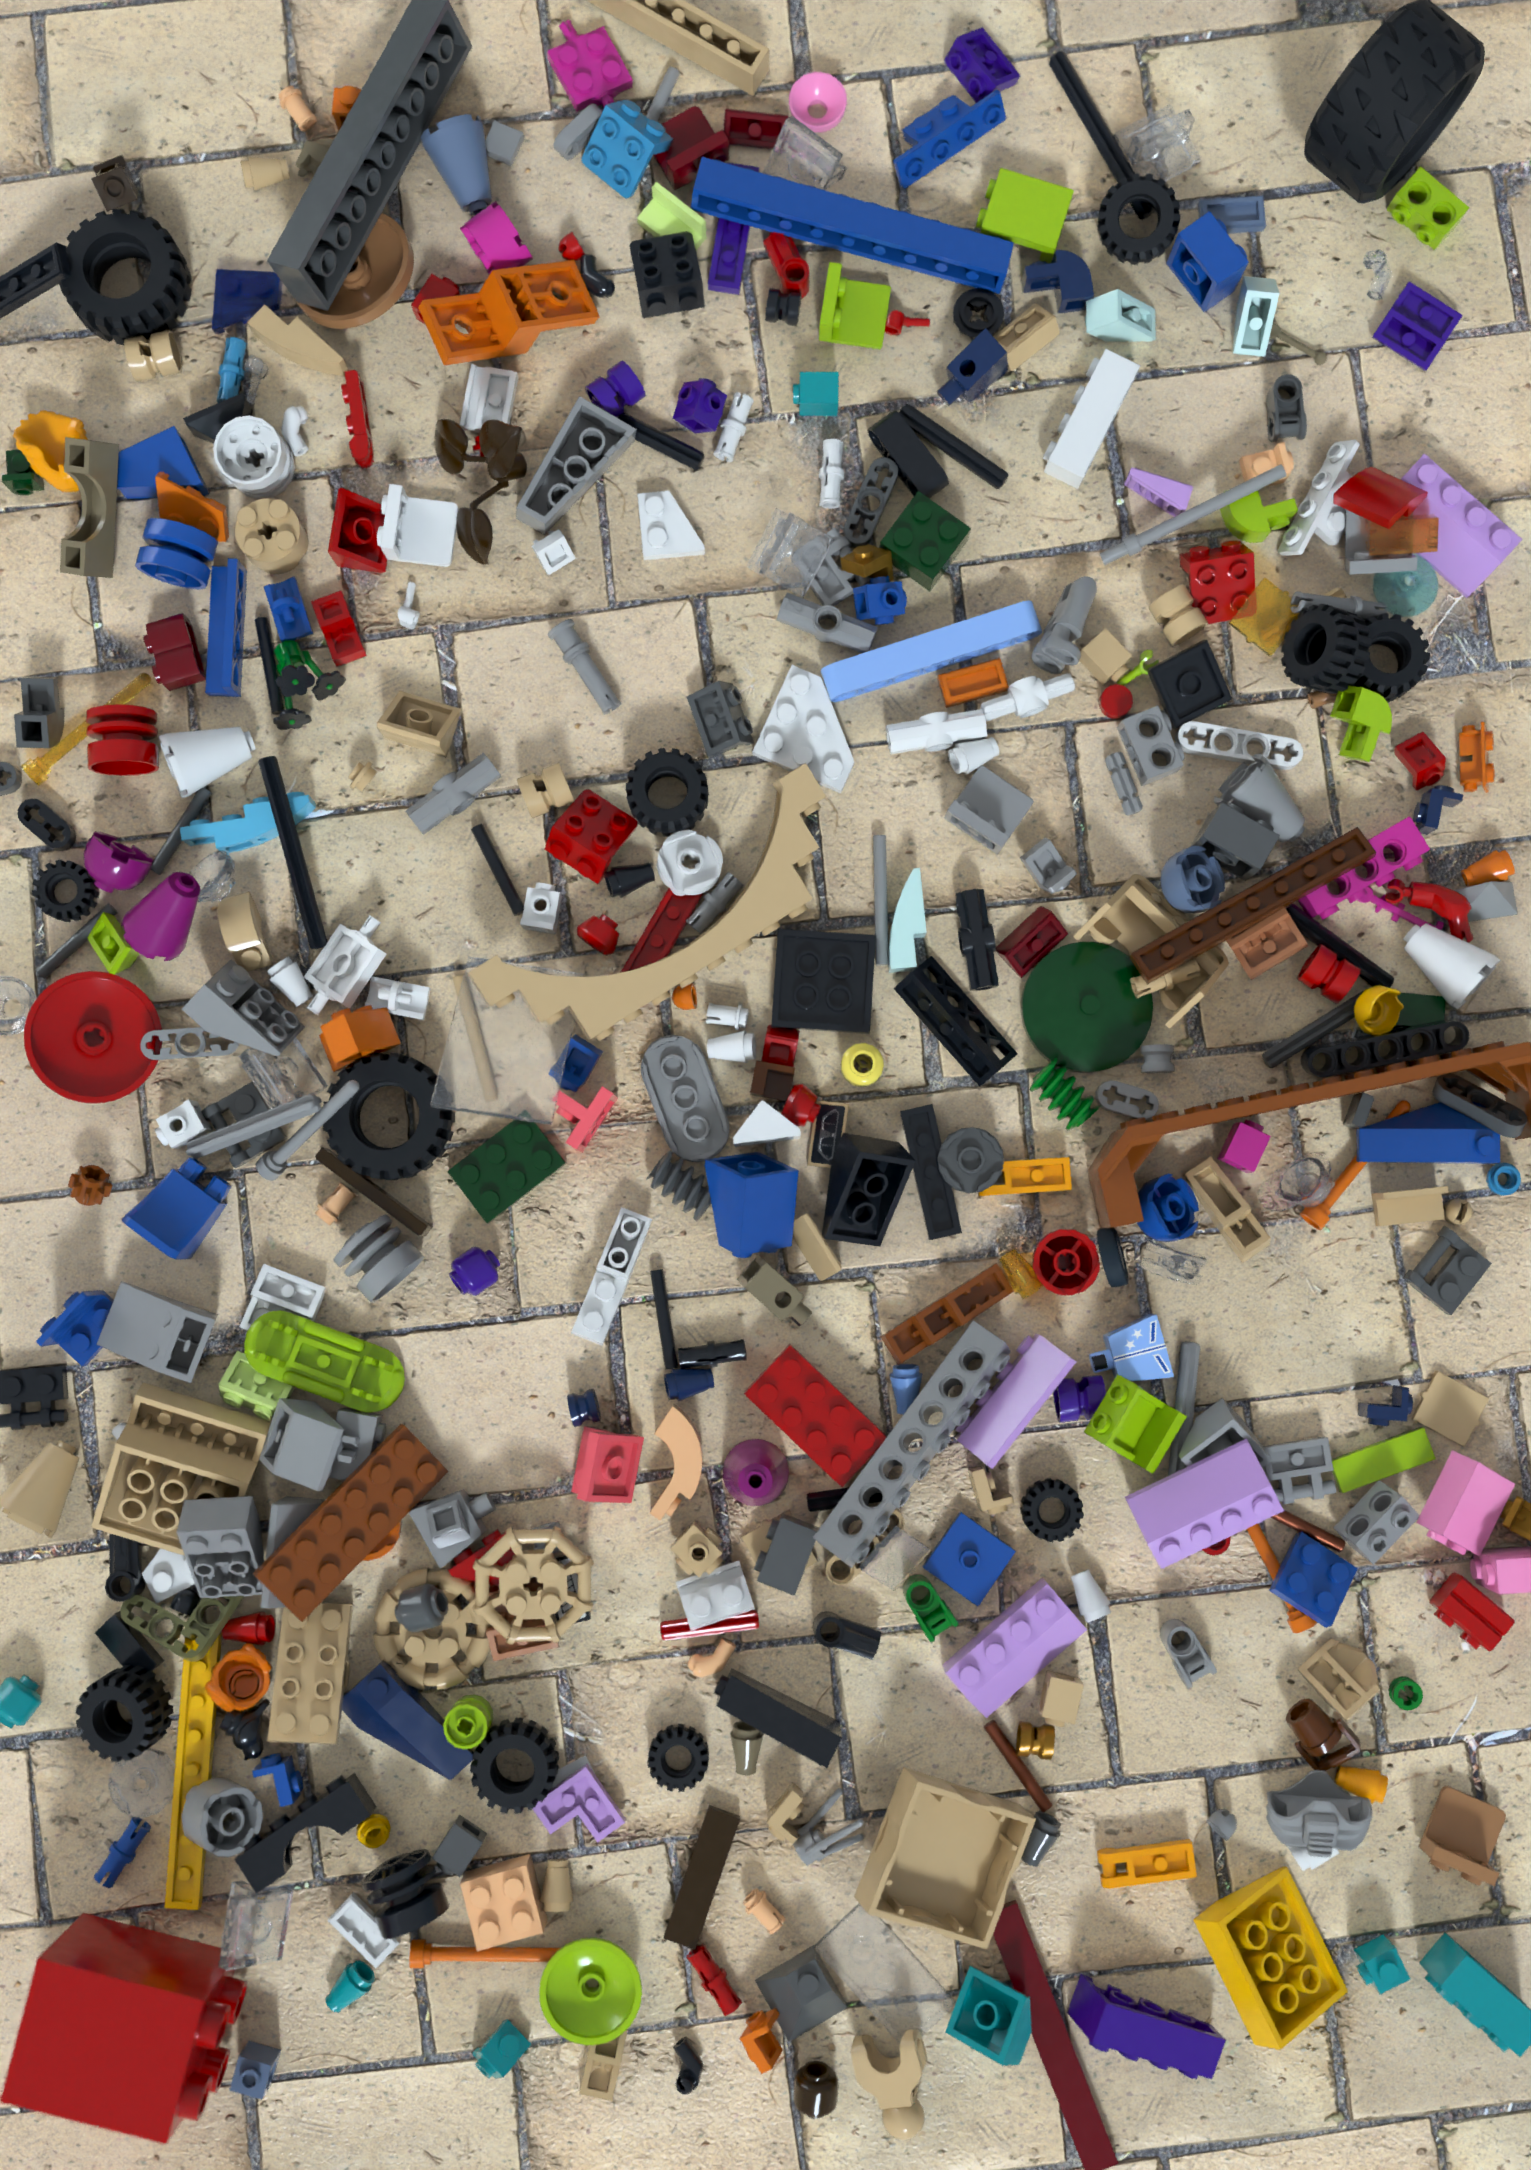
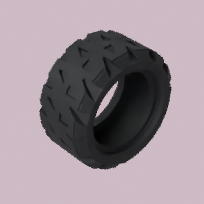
M1416 0L1402 6L1368 39L1323 100L1306 133L1304 148L1306 160L1358 203H1368L1385 196L1427 152L1471 92L1484 66L1485 47L1483 43L1430 0Z

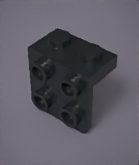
M681 232L636 240L630 243L642 318L705 307L702 278L692 233Z

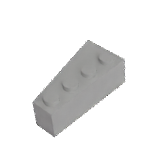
M579 396L516 507V519L545 535L634 443L637 429Z

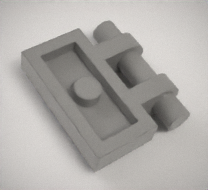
M837 528L827 532L826 536L831 542L827 547H824L817 537L791 554V560L823 606H835L851 596L853 588L849 583L850 580L856 579L859 585L863 586L870 584L871 579L870 576L864 578L839 569L833 557L840 555L842 558L852 552L850 549L852 544L846 536L842 537Z
M1324 1436L1263 1446L1272 1458V1461L1263 1467V1471L1269 1481H1279V1488L1273 1490L1279 1502H1282L1283 1505L1294 1503L1295 1499L1311 1497L1312 1500L1323 1499L1326 1494L1336 1493L1334 1481H1322L1321 1473L1334 1471L1328 1437ZM1308 1475V1484L1292 1486V1477Z

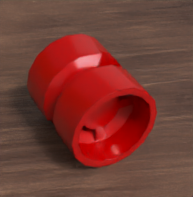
M1320 944L1302 966L1297 980L1311 989L1319 987L1320 994L1334 1004H1338L1354 985L1361 969L1346 959L1338 961L1335 952Z

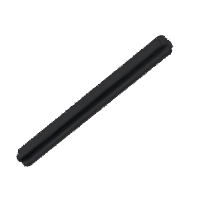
M1063 51L1053 54L1050 57L1049 66L1116 181L1119 182L1124 177L1126 179L1131 178L1132 174L1136 173L1067 55ZM1134 201L1130 203L1141 220L1154 213L1155 209L1147 202Z
M275 756L259 759V766L309 946L311 949L323 948L327 944V938L279 764Z

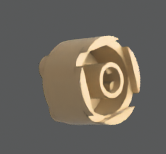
M259 499L238 511L235 524V538L240 549L254 566L269 574H283L295 569L300 564V559L304 553L306 554L308 549V535L295 512L283 500Z

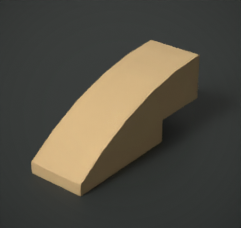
M264 304L247 322L253 335L258 340L294 363L332 375L345 376L344 371H349L344 359L298 317L287 325Z
M1212 1156L1184 1174L1185 1179L1203 1208L1242 1263L1270 1246L1271 1237L1251 1213L1249 1204Z

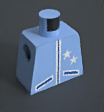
M1156 1314L1145 1315L1104 1334L1103 1339L1106 1350L1089 1354L1094 1373L1112 1369L1114 1378L1119 1374L1129 1381L1174 1377Z

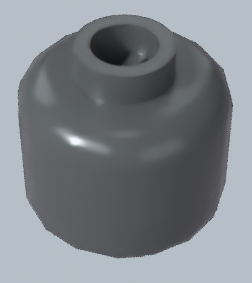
M423 1584L404 1590L399 1596L398 1604L395 1606L397 1621L412 1633L438 1627L448 1612V1601L445 1593L433 1584Z

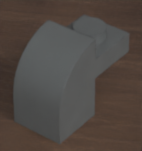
M24 676L21 678L23 711L14 714L16 746L18 748L54 747L60 742L64 729V708H60L58 677Z

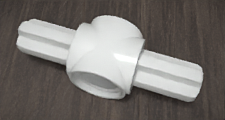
M1070 673L1043 682L1036 676L1026 677L1012 683L1007 690L1008 694L983 702L981 709H983L986 721L1013 712L1020 718L1029 717L1045 710L1049 704L1048 700L1073 692L1075 690L1074 680Z

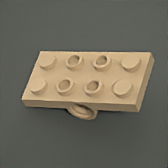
M320 1603L303 1622L287 1607L283 1608L267 1741L338 1745L343 1695L347 1690L350 1672L348 1649L353 1605Z

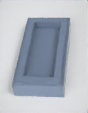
M1263 195L1204 199L1198 203L1199 218L1210 211L1216 219H1220L1224 223L1227 234L1264 231L1266 227Z

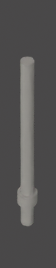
M1280 464L1136 536L1133 533L1123 538L1122 543L1100 553L1104 565L1127 554L1129 556L1135 555L1142 551L1141 547L1286 477L1284 467Z

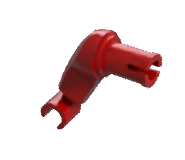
M1393 879L1388 883L1387 888L1397 889L1400 893H1386L1385 900L1387 902L1396 904L1403 897H1408L1409 905L1432 909L1439 916L1447 919L1451 935L1461 940L1465 938L1468 943L1474 939L1467 916L1472 907L1464 895L1439 884L1412 881L1410 886L1406 887L1404 882L1399 879Z

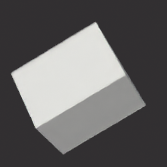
M761 1100L734 1135L733 1141L734 1146L739 1147L800 1139L801 1133L800 1128L765 1101Z

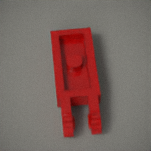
M344 371L346 383L341 384L344 402L350 405L351 415H346V423L349 434L354 435L349 441L350 452L356 464L362 467V469H367L373 465L374 452L364 383L358 371Z

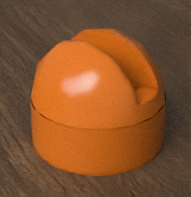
M694 983L684 988L677 986L673 991L672 1000L678 1008L682 1010L697 1008V993Z

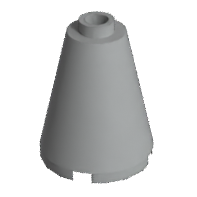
M1261 753L1252 756L1255 760L1254 763L1248 766L1243 762L1223 782L1218 789L1222 796L1221 798L1215 796L1214 802L1218 806L1222 802L1226 805L1227 803H1232L1239 806L1245 811L1244 815L1256 821L1259 819L1269 823L1274 828L1273 832L1280 835L1278 841L1281 843L1288 840L1293 842L1304 832L1305 827L1303 824L1305 818L1268 760Z

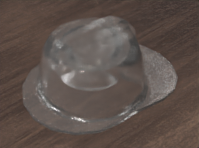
M1314 1152L1308 1153L1267 1176L1260 1186L1258 1192L1260 1203L1264 1208L1271 1211H1284L1296 1205L1308 1208L1321 1204L1327 1199L1331 1189L1335 1186V1182L1330 1176V1161L1325 1155Z

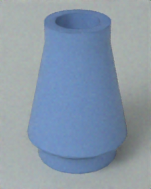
M916 1364L894 1365L892 1367L893 1373L889 1375L898 1414L904 1415L919 1394L923 1374L919 1372V1366Z

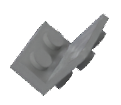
M1346 510L1345 571L1349 575L1417 571V557L1412 554L1413 512L1409 517L1402 515L1390 529H1387Z
M980 766L957 800L953 801L944 819L998 855L1034 801L986 767Z

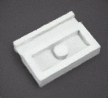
M471 364L459 424L464 431L467 429L480 433L484 422L492 419L510 424L518 382L517 371L488 366L483 368L477 367L476 364Z
M739 1560L716 1568L710 1575L704 1572L700 1577L695 1575L676 1582L691 1631L755 1609Z

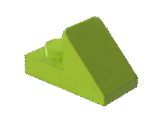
M103 912L87 939L107 971L115 975L130 968L140 953L136 952L126 942L123 936L125 931L116 917Z

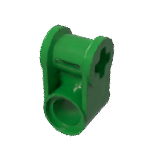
M915 1574L905 1580L903 1585L905 1599L915 1614L918 1624L931 1643L935 1641V1636L949 1627L953 1626L956 1628L959 1626L944 1599L940 1598L927 1577ZM919 1585L927 1587L928 1592L923 1599L915 1600L911 1598V1591L914 1587Z

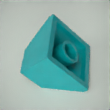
M969 1966L945 2033L1002 2066L1020 2065L1032 2032L1030 1997L976 1967Z

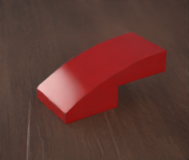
M341 590L311 601L320 629L325 636L336 667L367 656Z

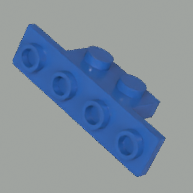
M996 89L972 107L955 95H952L902 129L905 141L913 147L893 160L900 185L903 188L909 187L1005 121L1006 114L1000 91Z

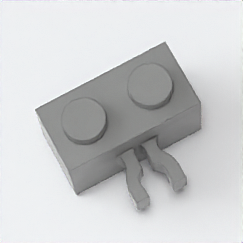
M349 1408L338 1410L336 1422L344 1428L342 1443L337 1449L332 1464V1473L329 1478L345 1480L377 1448V1443L383 1442L386 1424L381 1423L382 1414L367 1413Z

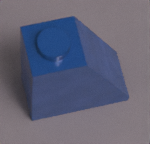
M175 426L119 452L117 490L119 489L127 499L157 498L155 476L158 472H165L169 475V480L185 489L187 486H190L199 491L203 496L210 494L183 437Z

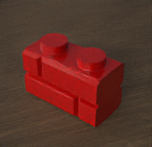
M1455 1572L1451 1573L1442 1584V1587L1429 1600V1603L1437 1609L1433 1615L1449 1628L1453 1624L1463 1631L1459 1637L1475 1650L1480 1646L1489 1652L1492 1651L1501 1641L1502 1636L1506 1635L1515 1624V1620L1465 1577Z

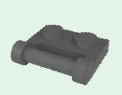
M250 1082L222 1100L204 1108L201 1113L206 1121L210 1120L215 1130L228 1126L222 1113L229 1109L238 1122L270 1108L255 1082ZM278 1127L247 1139L251 1147L244 1151L239 1143L226 1147L231 1156L229 1160L234 1168H238L286 1140L287 1136L282 1128Z
M1443 1226L1437 1234L1439 1238L1414 1270H1408L1403 1279L1444 1313L1452 1315L1492 1263L1460 1239L1454 1231ZM1451 1246L1455 1250L1432 1281L1429 1284L1426 1283L1424 1280L1425 1276L1447 1248Z

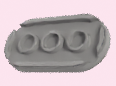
M667 1035L658 1038L650 1044L643 1056L641 1075L669 1148L684 1160L702 1162L705 1159H711L718 1155L727 1143L729 1121L704 1054L699 1046L688 1038L678 1035Z

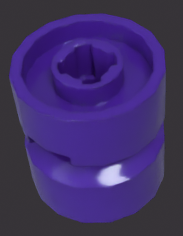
M622 360L607 370L606 378L599 376L585 386L586 393L592 404L616 418L624 412L625 405L632 407L646 396L639 379L628 364Z
M1101 1375L1085 1376L1081 1378L1080 1382H1076L1074 1378H1064L1053 1391L1055 1411L1059 1423L1078 1421L1082 1415L1087 1420H1091L1106 1394L1104 1380Z

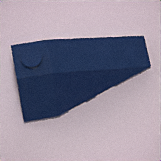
M384 1660L343 1696L342 1711L360 1730L449 1780H452L473 1760L474 1752L471 1749L456 1748L448 1742L443 1728L445 1720L416 1688L407 1685L389 1663L387 1664Z

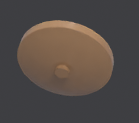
M381 213L329 310L326 311L297 302L306 316L324 327L348 329L369 323L387 312L406 290L414 267L412 245L401 226L391 217Z

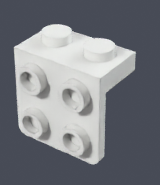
M389 484L388 495H383L381 504L382 514L385 515L384 525L379 526L377 532V545L381 547L387 560L441 567L450 566L456 536L458 506L453 502L408 497L402 485Z

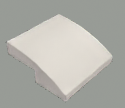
M263 1264L250 1294L252 1295L251 1301L239 1327L248 1331L251 1324L257 1318L271 1311H286L315 1322L326 1288Z

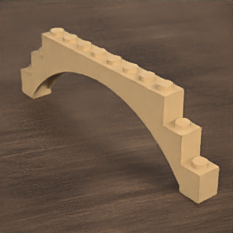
M804 763L772 783L777 791L774 814L767 842L758 864L742 892L728 910L708 930L682 949L654 963L612 975L572 977L533 972L504 963L497 954L467 973L488 1007L496 1004L499 1009L516 999L513 992L518 991L538 1023L546 1020L548 1025L556 1022L566 1015L563 1009L567 1007L586 1038L592 1039L596 1037L600 1041L615 1031L613 1025L622 1019L627 1024L642 1015L643 1012L640 1008L652 1002L655 1006L671 996L668 990L679 984L681 988H684L697 980L698 976L696 973L704 967L711 971L724 963L726 960L723 955L733 949L736 953H739L753 944L751 940L753 936L762 932L763 936H766L779 928L780 924L778 921L783 917L789 915L793 919L806 911L808 908L805 904L813 898L793 867V864L800 868L814 859L812 852L820 847L801 818L800 813L805 818L821 808L818 802L826 797L808 765Z

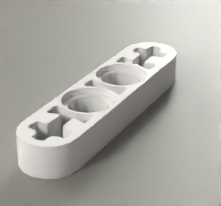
M1189 721L1184 723L1175 735V743L1178 742L1183 752L1187 754L1239 763L1245 762L1250 765L1255 760L1247 752L1246 745L1249 741L1256 740L1262 744V755L1268 760L1273 769H1292L1303 757V748L1295 739L1202 722ZM1192 730L1195 737L1204 739L1207 732H1209L1207 748L1203 747L1206 741L1196 740L1190 745L1188 744V739L1183 737V735ZM1218 735L1227 736L1231 740L1230 750H1218L1214 744L1215 737ZM1271 743L1274 744L1272 751L1281 752L1286 747H1289V753L1294 754V757L1289 759L1288 762L1284 761V755L1274 753L1271 759L1267 758L1271 751Z

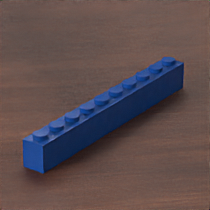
M705 157L701 158L693 187L691 209L693 211L770 232L782 233L784 236L974 288L986 289L996 294L1001 292L1014 242L1003 240L1000 237H992L967 228L941 223L938 220L912 215L906 211L894 210L876 203L854 199L844 194L832 193L811 185H803L782 177H774L749 168H742Z

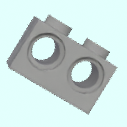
M1158 705L1123 719L1117 726L1141 786L1177 773L1184 765L1182 762L1184 761L1183 750L1178 742L1174 743L1169 732L1172 730L1169 717L1166 713H1161ZM1139 725H1150L1153 728L1154 736H1144L1139 730ZM1152 754H1162L1166 759V766H1157L1152 760Z
M1379 1480L1333 1528L1351 1548L1374 1565L1420 1515L1403 1496Z

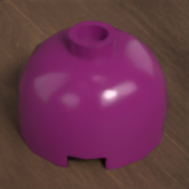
M95 831L92 837L89 838L83 854L84 865L88 874L96 879L94 885L106 892L112 893L114 889L125 891L141 884L151 870L153 859L134 845L129 848L116 842L118 837Z

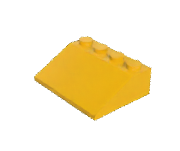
M1281 1867L1217 1900L1193 1919L1254 2045L1281 2050L1348 1992L1287 1867Z

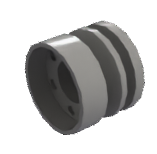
M386 1214L357 1230L345 1242L343 1248L333 1259L338 1267H342L354 1260L344 1272L347 1277L353 1276L360 1271L365 1273L356 1287L370 1303L379 1300L397 1286L424 1259L421 1252L409 1240L397 1247L393 1245L401 1230L395 1227L384 1234L393 1222Z

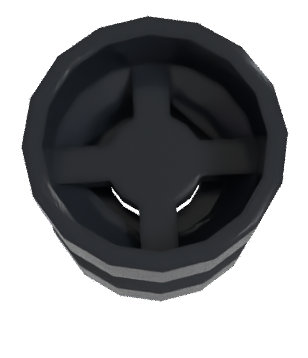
M770 288L765 321L775 323L781 320L785 321L787 325L797 326L802 293L792 291L789 294H784L780 289Z

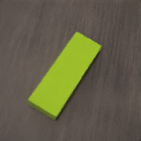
M1418 1427L1333 1458L1334 1471L1332 1473L1339 1492L1345 1493L1430 1462L1436 1458L1424 1427Z

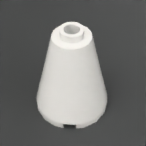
M241 727L165 733L158 736L171 775L178 783L176 787L181 798L192 795L251 759L250 751L256 750L250 732L243 733Z
M1427 923L1422 927L1416 924L1403 939L1407 942L1404 947L1405 951L1447 1003L1456 1011L1466 1002L1465 998L1468 995L1470 996L1476 992L1496 968L1495 965L1501 961L1496 955Z

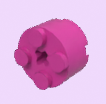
M497 201L460 227L477 258H480L489 275L492 270L520 267L533 260L525 244L522 245L519 233Z

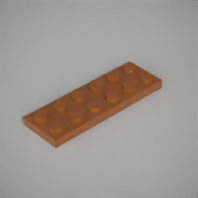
M400 1424L252 1574L303 1622L449 1471L405 1425Z

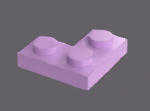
M585 1764L549 1790L547 1797L542 1802L538 1801L536 1807L533 1808L550 1834L578 1815L597 1843L626 1821V1818L588 1764Z

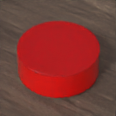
M1119 684L1107 687L1099 699L1101 712L1111 719L1124 717L1133 705L1131 692L1128 688Z

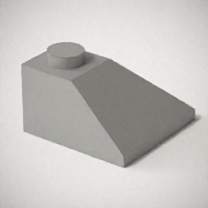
M1223 1398L1196 1417L1179 1453V1458L1188 1467L1247 1438L1262 1468L1272 1461L1271 1456L1243 1419Z

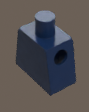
M986 328L946 367L948 381L937 390L938 395L948 406L961 395L968 403L972 402L1008 371L1007 352Z

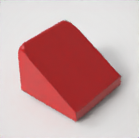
M768 1025L761 1061L793 1067L800 1031L796 1029L771 1028V1025Z

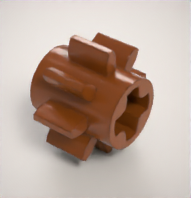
M96 1165L80 1166L77 1174H71L68 1187L72 1188L71 1198H75L77 1202L86 1206L100 1205L103 1197L110 1196L113 1186L111 1183H108L110 1174Z

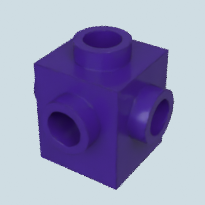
M699 378L698 381L684 382L678 394V402L673 419L693 433L715 432L723 415V407L727 395L717 389V385L709 379Z

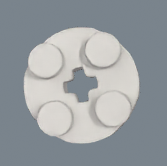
M682 830L673 833L664 841L658 854L657 871L663 883L675 895H698L708 891L718 882L723 864V856L717 843L709 836L705 838L702 835H698L697 831ZM689 856L690 860L698 861L694 869H689L682 865L684 857Z

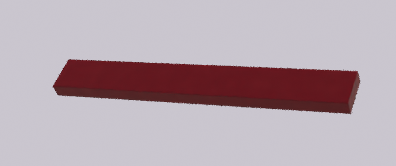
M1015 1899L1005 1903L993 1936L1014 1989L1030 1997L1031 2034L1084 2170H1104L1119 2163L1017 1901Z

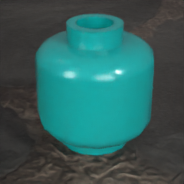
M24 1674L20 1680L15 1677H7L0 1685V1723L11 1729L14 1725H25L42 1702L41 1695L36 1692L40 1685Z

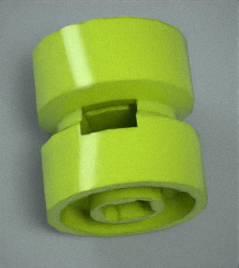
M475 1694L465 1695L458 1699L446 1715L443 1724L444 1735L448 1742L460 1749H472L479 1745L493 1722V1709L489 1702L482 1696Z

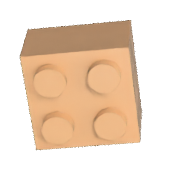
M531 1853L465 1872L460 1886L477 1951L544 1933L548 1919L546 1912L543 1911V1903L540 1902L541 1892Z

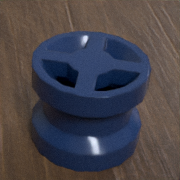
M594 1388L587 1390L582 1395L575 1393L567 1395L569 1412L574 1427L581 1426L584 1421L588 1420L593 1422L601 1421L599 1404Z

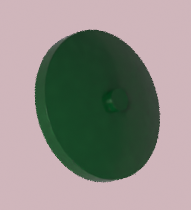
M1076 942L1052 951L1032 970L1024 985L1021 997L1022 1023L1026 1035L1034 1048L1049 1062L1057 1057L1056 1066H1065L1069 1071L1079 1073L1104 1071L1128 1059L1145 1040L1153 1016L1152 993L1136 998L1131 987L1133 983L1130 982V978L1141 976L1130 957L1125 953L1103 943Z

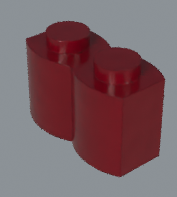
M184 613L146 624L147 634L143 636L148 652L150 654L154 653L156 664L152 665V671L158 684H163L169 691L206 680V672L198 650L196 636L190 620Z

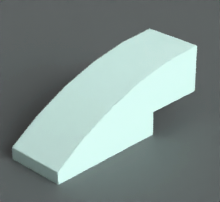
M913 868L904 885L894 912L888 947L889 973L912 971L917 967L914 938H924L927 933L920 868Z

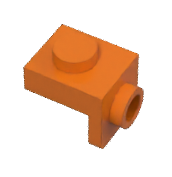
M776 2008L766 2013L760 2010L751 2015L746 2021L747 2027L739 2038L747 2051L748 2057L755 2063L761 2074L773 2069L783 2051L771 2031L780 2015Z

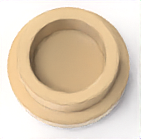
M368 761L365 766L359 762L348 776L353 781L349 786L351 789L357 788L363 792L376 775L377 771L371 767L373 765L371 762Z

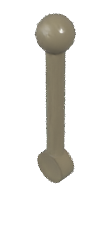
M1272 324L1269 338L1275 339L1278 337L1314 358L1315 363L1318 365L1326 362L1327 355L1324 352L1312 350L1281 332L1278 324Z

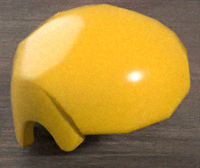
M1380 985L1365 989L1356 999L1354 1005V1015L1360 1029L1364 1033L1374 1036L1390 1032L1397 1024L1400 1011L1404 1008V1005L1397 997L1401 992Z

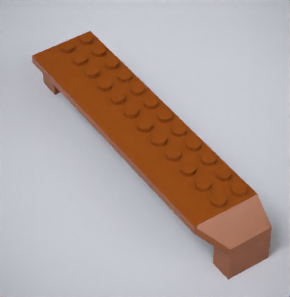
M1504 1041L1475 1047L1472 1050L1467 1048L1440 1055L1441 1060L1439 1055L1420 1058L1408 1062L1409 1067H1407L1406 1062L1377 1068V1074L1374 1073V1069L1344 1075L1345 1081H1342L1340 1075L1312 1082V1088H1309V1083L1307 1082L1280 1089L1281 1094L1277 1095L1276 1089L1248 1096L1249 1101L1244 1102L1242 1096L1217 1102V1108L1214 1109L1211 1108L1209 1103L1184 1109L1185 1115L1179 1116L1178 1110L1152 1116L1153 1122L1146 1123V1119L1143 1117L1120 1123L1121 1129L1110 1134L1088 1169L1100 1229L1114 1228L1144 1221L1134 1173L1164 1134L1466 1070L1505 1095L1506 1102L1524 1111L1528 1119L1521 1135L1516 1137L1515 1140L1531 1138V1043L1528 1041L1505 1046Z

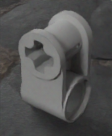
M1171 1619L1162 1625L1160 1629L1161 1641L1187 1689L1193 1687L1192 1683L1208 1673L1212 1675L1217 1673L1212 1660L1200 1644L1195 1633L1183 1621ZM1185 1631V1638L1180 1644L1175 1645L1171 1643V1638L1175 1632Z

